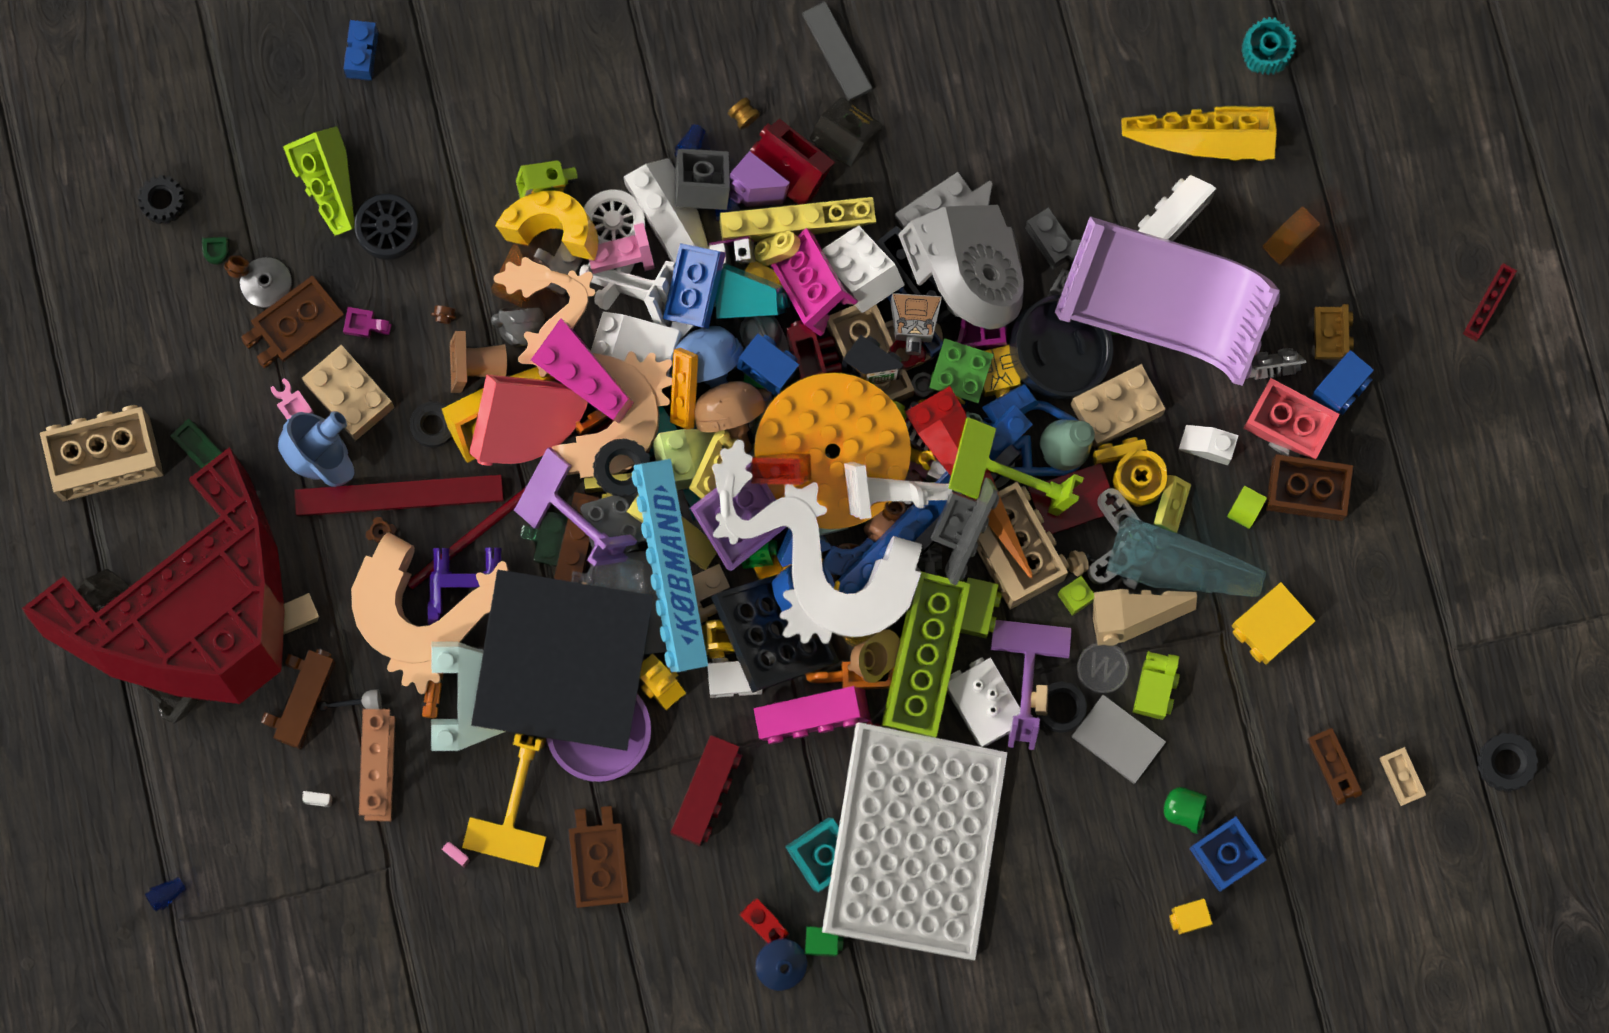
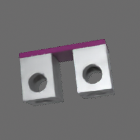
M749 236L709 243L710 249L726 253L723 265H731L729 246H734L735 257L738 263L756 262L753 239Z

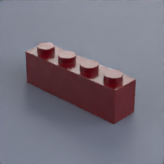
M710 735L671 830V835L701 846L702 841L708 842L713 829L709 826L712 817H718L723 803L719 802L722 792L728 793L733 780L728 777L732 768L737 770L742 755L739 754V746Z

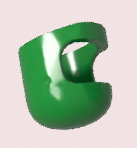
M1183 787L1174 788L1168 794L1164 804L1165 818L1172 824L1185 826L1191 832L1198 834L1205 814L1207 795Z

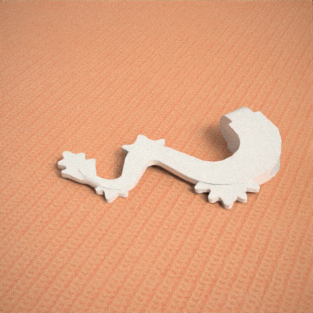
M736 440L731 449L724 448L720 451L722 464L715 463L712 466L716 479V488L720 495L721 513H718L715 517L720 524L714 531L713 536L715 538L728 537L729 542L734 545L737 543L738 538H754L781 526L789 527L792 531V578L794 589L784 591L783 597L792 604L790 609L780 614L781 619L788 621V625L783 632L784 637L787 638L800 634V641L807 643L811 636L816 633L822 643L826 644L829 642L832 633L846 637L866 636L887 628L907 611L921 572L915 571L920 557L922 544L893 536L887 546L883 559L875 562L869 581L862 590L855 594H844L836 591L826 581L822 568L819 526L816 517L825 514L827 508L819 505L817 502L818 484L814 482L803 489H797L793 484L787 483L785 485V497L772 502L749 521L742 520L736 515L732 498L752 478V473L745 469L752 461V456L744 452V442L742 440Z

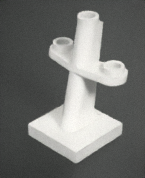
M666 261L655 280L631 275L634 264L619 267L617 270L611 269L593 274L591 283L604 287L595 294V304L599 308L608 310L619 294L623 293L645 301L654 323L671 327L672 321L663 319L675 262ZM590 263L581 267L579 276L586 272L592 273Z
M856 462L844 463L850 515L860 517V519L871 518L870 506L875 502L904 501L905 504H911L913 501L917 508H923L924 505H928V500H948L952 491L948 488L949 483L940 484L867 477L866 465Z

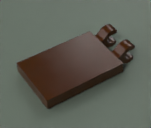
M312 275L252 319L251 324L254 328L241 337L242 342L250 349L263 337L270 347L260 353L257 358L260 365L265 369L277 357L282 362L286 361L344 318V314Z
M612 806L601 807L603 824L601 826L587 827L586 809L575 810L576 828L569 829L576 908L629 902L621 823L613 824Z

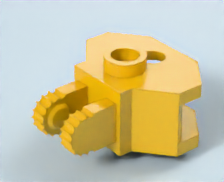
M721 620L706 621V624L701 626L706 654L709 655L710 659L723 658L725 654L735 653Z
M653 653L642 662L639 680L643 685L640 688L650 699L654 697L667 711L678 699L686 695L684 689L675 679L678 676L677 672H671L670 668L667 665L664 666Z

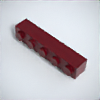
M1502 263L1462 333L1463 335L1474 341L1480 338L1517 270Z

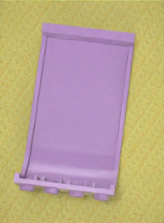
M1090 217L1055 313L1060 320L1070 322V319L1190 354L1218 367L1226 373L1234 384L1243 386L1245 379H1248L1251 374V363L1254 355H1257L1260 351L1262 334L1269 328L1270 314L1273 307H1276L1279 302L1280 290L1270 279L1261 273L1228 258Z

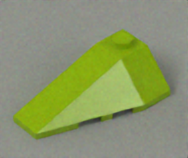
M338 127L315 132L283 146L293 173L304 181L307 186L305 191L309 197L313 196L319 204V212L333 234L336 236L354 229L347 154Z

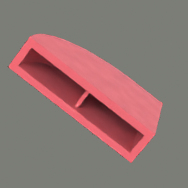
M487 374L470 454L478 460L479 464L492 466L493 463H523L544 455L547 448L560 445L574 431L576 422L581 420L588 402L561 382Z

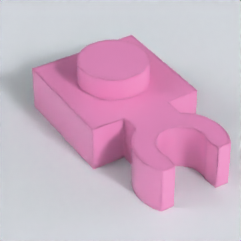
M285 378L282 379L285 385L283 392H278L274 386L271 387L273 395L283 400L277 406L286 419H290L292 415L298 412L314 413L299 391L291 394V385Z

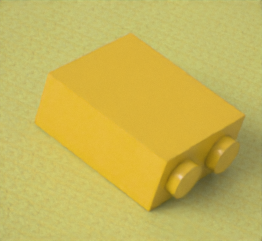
M1280 582L1233 623L1232 627L1234 630L1232 632L1241 643L1246 642L1250 646L1251 655L1259 663L1263 661L1267 665L1312 626L1315 620Z

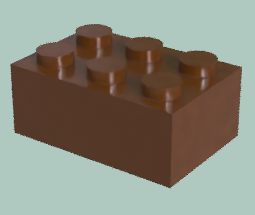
M1276 454L1271 464L1266 510L1343 521L1348 511L1353 465Z

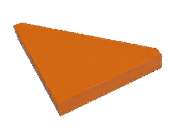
M596 410L587 416L588 419L583 423L577 421L575 431L579 436H583L608 418V416L600 410Z

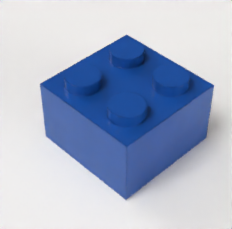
M757 333L739 356L737 368L776 397L794 378L799 364L796 362L797 358L787 350L784 352L776 347L777 343L767 335L762 337Z
M1350 350L1316 388L1310 399L1343 415L1356 400L1353 395L1356 394L1359 397L1373 380L1369 376L1374 369Z
M1234 817L1189 848L1219 892L1266 861L1237 817Z

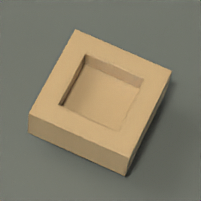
M1037 685L1036 692L1031 693V708H1036V715H1047L1048 686Z

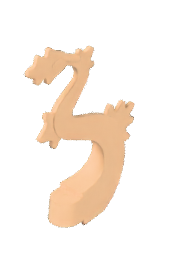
M524 257L521 266L507 262L505 271L494 276V281L505 285L509 294H514L521 289L523 296L528 298L535 292L554 283L566 289L570 296L569 303L549 319L540 329L539 333H524L528 346L519 356L518 362L536 365L531 361L532 357L560 318L565 320L572 329L575 327L586 310L588 297L596 294L595 290L590 288L593 273L586 272L577 276L576 272L569 271L567 275L552 271L548 267ZM630 351L625 361L611 356L593 353L634 403L620 423L614 421L607 429L596 434L576 436V443L552 446V449L571 465L567 475L580 474V478H593L594 468L592 467L596 453H598L602 446L616 439L634 440L645 448L646 453H649L659 429L658 407L670 404V399L662 392L664 388L672 385V378L667 377V372L673 365L670 359L656 362V355L650 353L643 362H639L636 354ZM536 365L539 369V375L545 377L548 373ZM617 455L611 460L609 470L611 475L623 474L633 468L635 464L629 456Z
M388 532L379 542L373 557L365 556L351 589L352 610L356 625L365 640L378 652L391 658L387 670L389 672L403 670L402 685L409 686L414 682L419 694H425L429 681L432 680L434 683L441 681L439 673H432L431 642H461L487 613H490L497 569L509 570L507 563L501 561L491 574L477 573L476 578L480 585L479 588L468 594L439 621L429 626L419 627L412 624L404 616L402 608L403 593L412 575L406 571L411 563L415 547Z

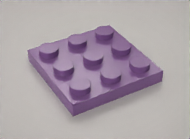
M750 462L745 468L746 471L752 473V478L732 498L736 515L742 520L748 521L769 504L776 501L753 462ZM717 488L713 489L690 508L726 569L730 571L734 570L786 528V526H781L754 538H738L737 543L733 545L729 542L728 537L715 538L713 536L714 531L720 524L715 517L718 513H721L720 495Z

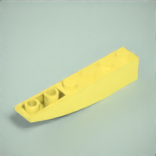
M873 197L720 213L722 241L749 236L753 239V242H759L785 231H791L798 236L805 228L813 234L854 228L858 225L863 226L876 223Z

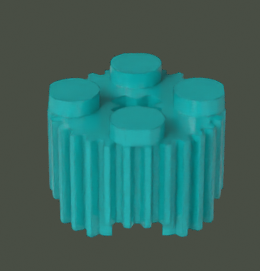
M1268 17V20L1263 18L1261 22L1258 21L1256 25L1253 24L1252 28H1249L1242 44V56L1245 57L1244 61L1247 62V67L1251 71L1257 73L1261 71V74L1266 72L1269 75L1270 72L1275 74L1276 71H1282L1288 65L1296 47V40H1294L1295 35L1292 34L1293 32L1289 31V27H1285V23L1281 24V21H1277L1275 17L1273 20H1271V17ZM1265 43H1268L1269 47L1272 49L1266 48L1264 46Z

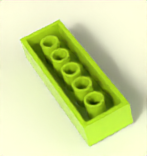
M921 572L910 607L907 609L881 724L882 727L933 738L937 737L970 583L958 581L955 586L950 583L948 578Z

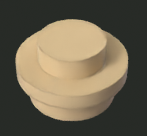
M1071 551L1069 558H1067L1068 569L1076 576H1082L1089 568L1087 557L1082 551Z

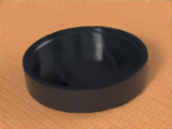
M1052 295L1030 305L1017 318L1010 335V356L1018 376L1031 390L1051 399H1070L1093 389L1106 376L1112 362L1113 341L1109 330L1070 319V322L1060 320L1055 310L1061 295Z

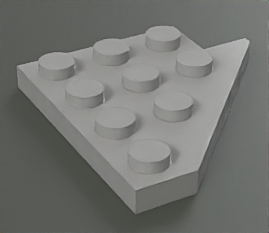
M957 172L895 213V217L904 229L912 220L945 206L988 205L992 182L988 181L972 192Z

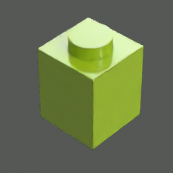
M1082 576L1062 588L1058 593L1059 598L1072 616L1093 603L1094 593Z

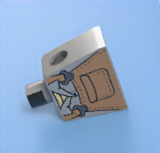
M892 293L891 310L895 340L906 341V354L920 355L922 342H932L942 296Z

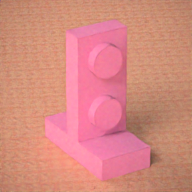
M644 223L633 225L636 235L598 244L595 260H589L592 273L595 274L643 262L645 271L654 269Z

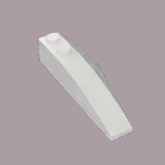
M669 158L647 163L624 176L625 186L639 203L644 212L645 219L672 262L676 263L680 243L709 249L697 208L676 207L675 168Z

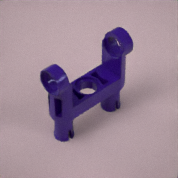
M433 548L434 572L430 574L428 625L439 621L440 614H443V588L480 587L476 578L477 574H452V572H449L450 548H442V559L441 549ZM485 548L486 571H483V574H491L498 563L501 562L502 548H494V559L493 548Z

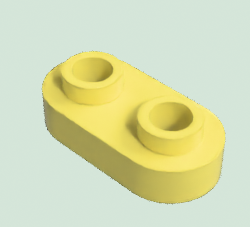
M785 231L763 239L755 247V259L765 266L788 259L799 250L800 238L791 231Z

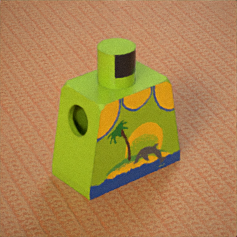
M560 161L523 165L520 167L516 178L520 199L540 191H558L563 193L566 184L578 182L575 167L562 169Z

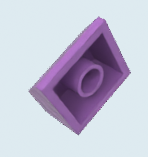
M749 151L730 173L729 196L735 202L743 203L747 207L783 204L786 200L790 182Z

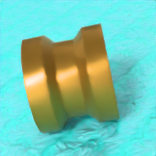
M743 98L737 102L728 112L731 118L737 120V126L741 130L751 125L760 115L757 109L751 107V101L748 98Z

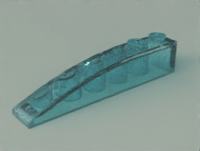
M1129 516L1120 523L1106 571L1155 588H1176L1177 590H1197L1208 593L1218 592L1251 597L1260 596L1267 573L1220 550Z

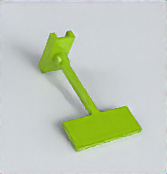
M969 417L966 419L948 486L949 489L977 499L985 470H989L1045 492L1046 496L1051 498L1048 510L1050 514L1058 516L1078 501L1079 496L1072 494L1074 488L1083 482V477L1074 474L1062 484L1053 481L1048 483L989 459V454L996 428Z

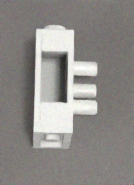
M983 657L977 659L969 665L971 669L964 673L958 670L951 674L947 693L979 747L983 748L1009 734L1013 715L1017 716L1020 713L1019 705L991 657L987 660H984Z

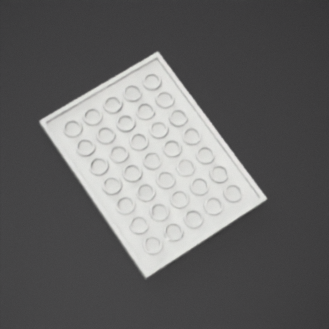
M856 723L822 932L975 960L1007 752L864 723Z

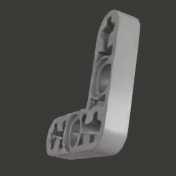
M1116 489L1103 491L1098 497V506L1123 542L1089 566L1088 577L1095 584H1104L1148 553L1154 544L1149 531L1123 495ZM1106 495L1109 498L1112 496L1115 498L1114 506L1112 504L1106 505ZM1122 506L1124 510L1114 516L1112 513ZM1122 515L1131 518L1132 525L1129 529L1120 526L1119 518ZM1137 528L1139 531L1129 538L1127 534L1131 533ZM1137 538L1139 540L1142 538L1145 539V549L1142 546L1139 548L1136 546V543L1138 542ZM1116 551H1123L1126 554L1127 561L1125 564H1118L1115 561L1114 554ZM1109 563L1111 568L1104 572V577L1102 575L1097 577L1095 574L1097 567L1100 569Z

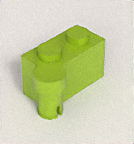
M1150 651L1147 652L1132 713L1161 720L1166 717V714H1171L1174 699H1170L1172 689L1177 688L1180 674L1176 673L1179 656L1172 654L1165 656Z

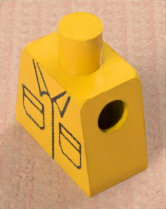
M1010 345L986 350L985 352L993 354L982 394L984 397L996 395V398H999L1019 387L1021 384L1020 377L1011 360Z

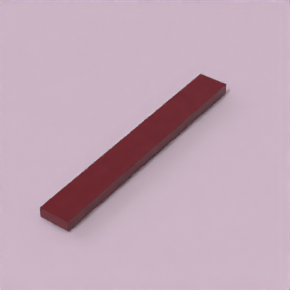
M502 475L294 489L296 516L504 502Z

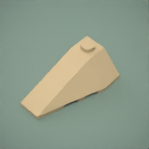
M1128 589L1095 592L1093 623L1097 644L1113 646L1125 642L1196 610L1197 593L1166 591L1161 595H1153L1151 590H1142L1141 594H1129Z

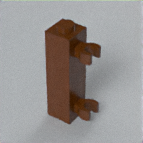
M317 649L316 652L309 650L305 660L288 654L284 664L299 670L300 673L281 718L265 712L261 720L264 725L277 729L273 737L276 741L301 750L318 709V703L322 699L336 664L330 658L331 653L321 649Z

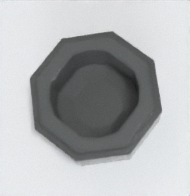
M922 372L914 375L911 382L914 388V396L921 399L932 396L935 389L929 388L931 383L930 374Z

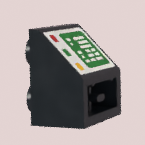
M860 335L843 358L842 371L874 384L899 380L902 376L904 364L901 363L902 359L894 352L889 351L887 353L881 349L880 343L870 336L865 338Z

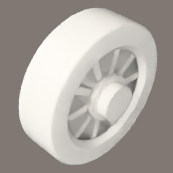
M605 190L594 195L584 206V210L592 221L602 223L595 226L597 232L605 230L601 237L598 235V244L609 242L610 240H606L609 234L612 235V241L616 240V234H620L622 238L636 235L633 225L644 223L645 227V216L637 200L627 192ZM610 201L611 211L607 212L601 204ZM614 201L623 203L618 211L614 210ZM628 207L631 213L622 216V214ZM597 208L604 215L603 217L594 215ZM633 219V224L626 223V221ZM623 229L630 230L629 234L626 235Z

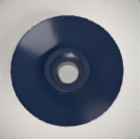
M777 939L771 941L761 949L757 956L755 964L756 974L759 980L772 990L782 991L790 989L797 985L805 975L807 969L806 954L801 946L792 940ZM783 964H788V968L785 971H780V967Z

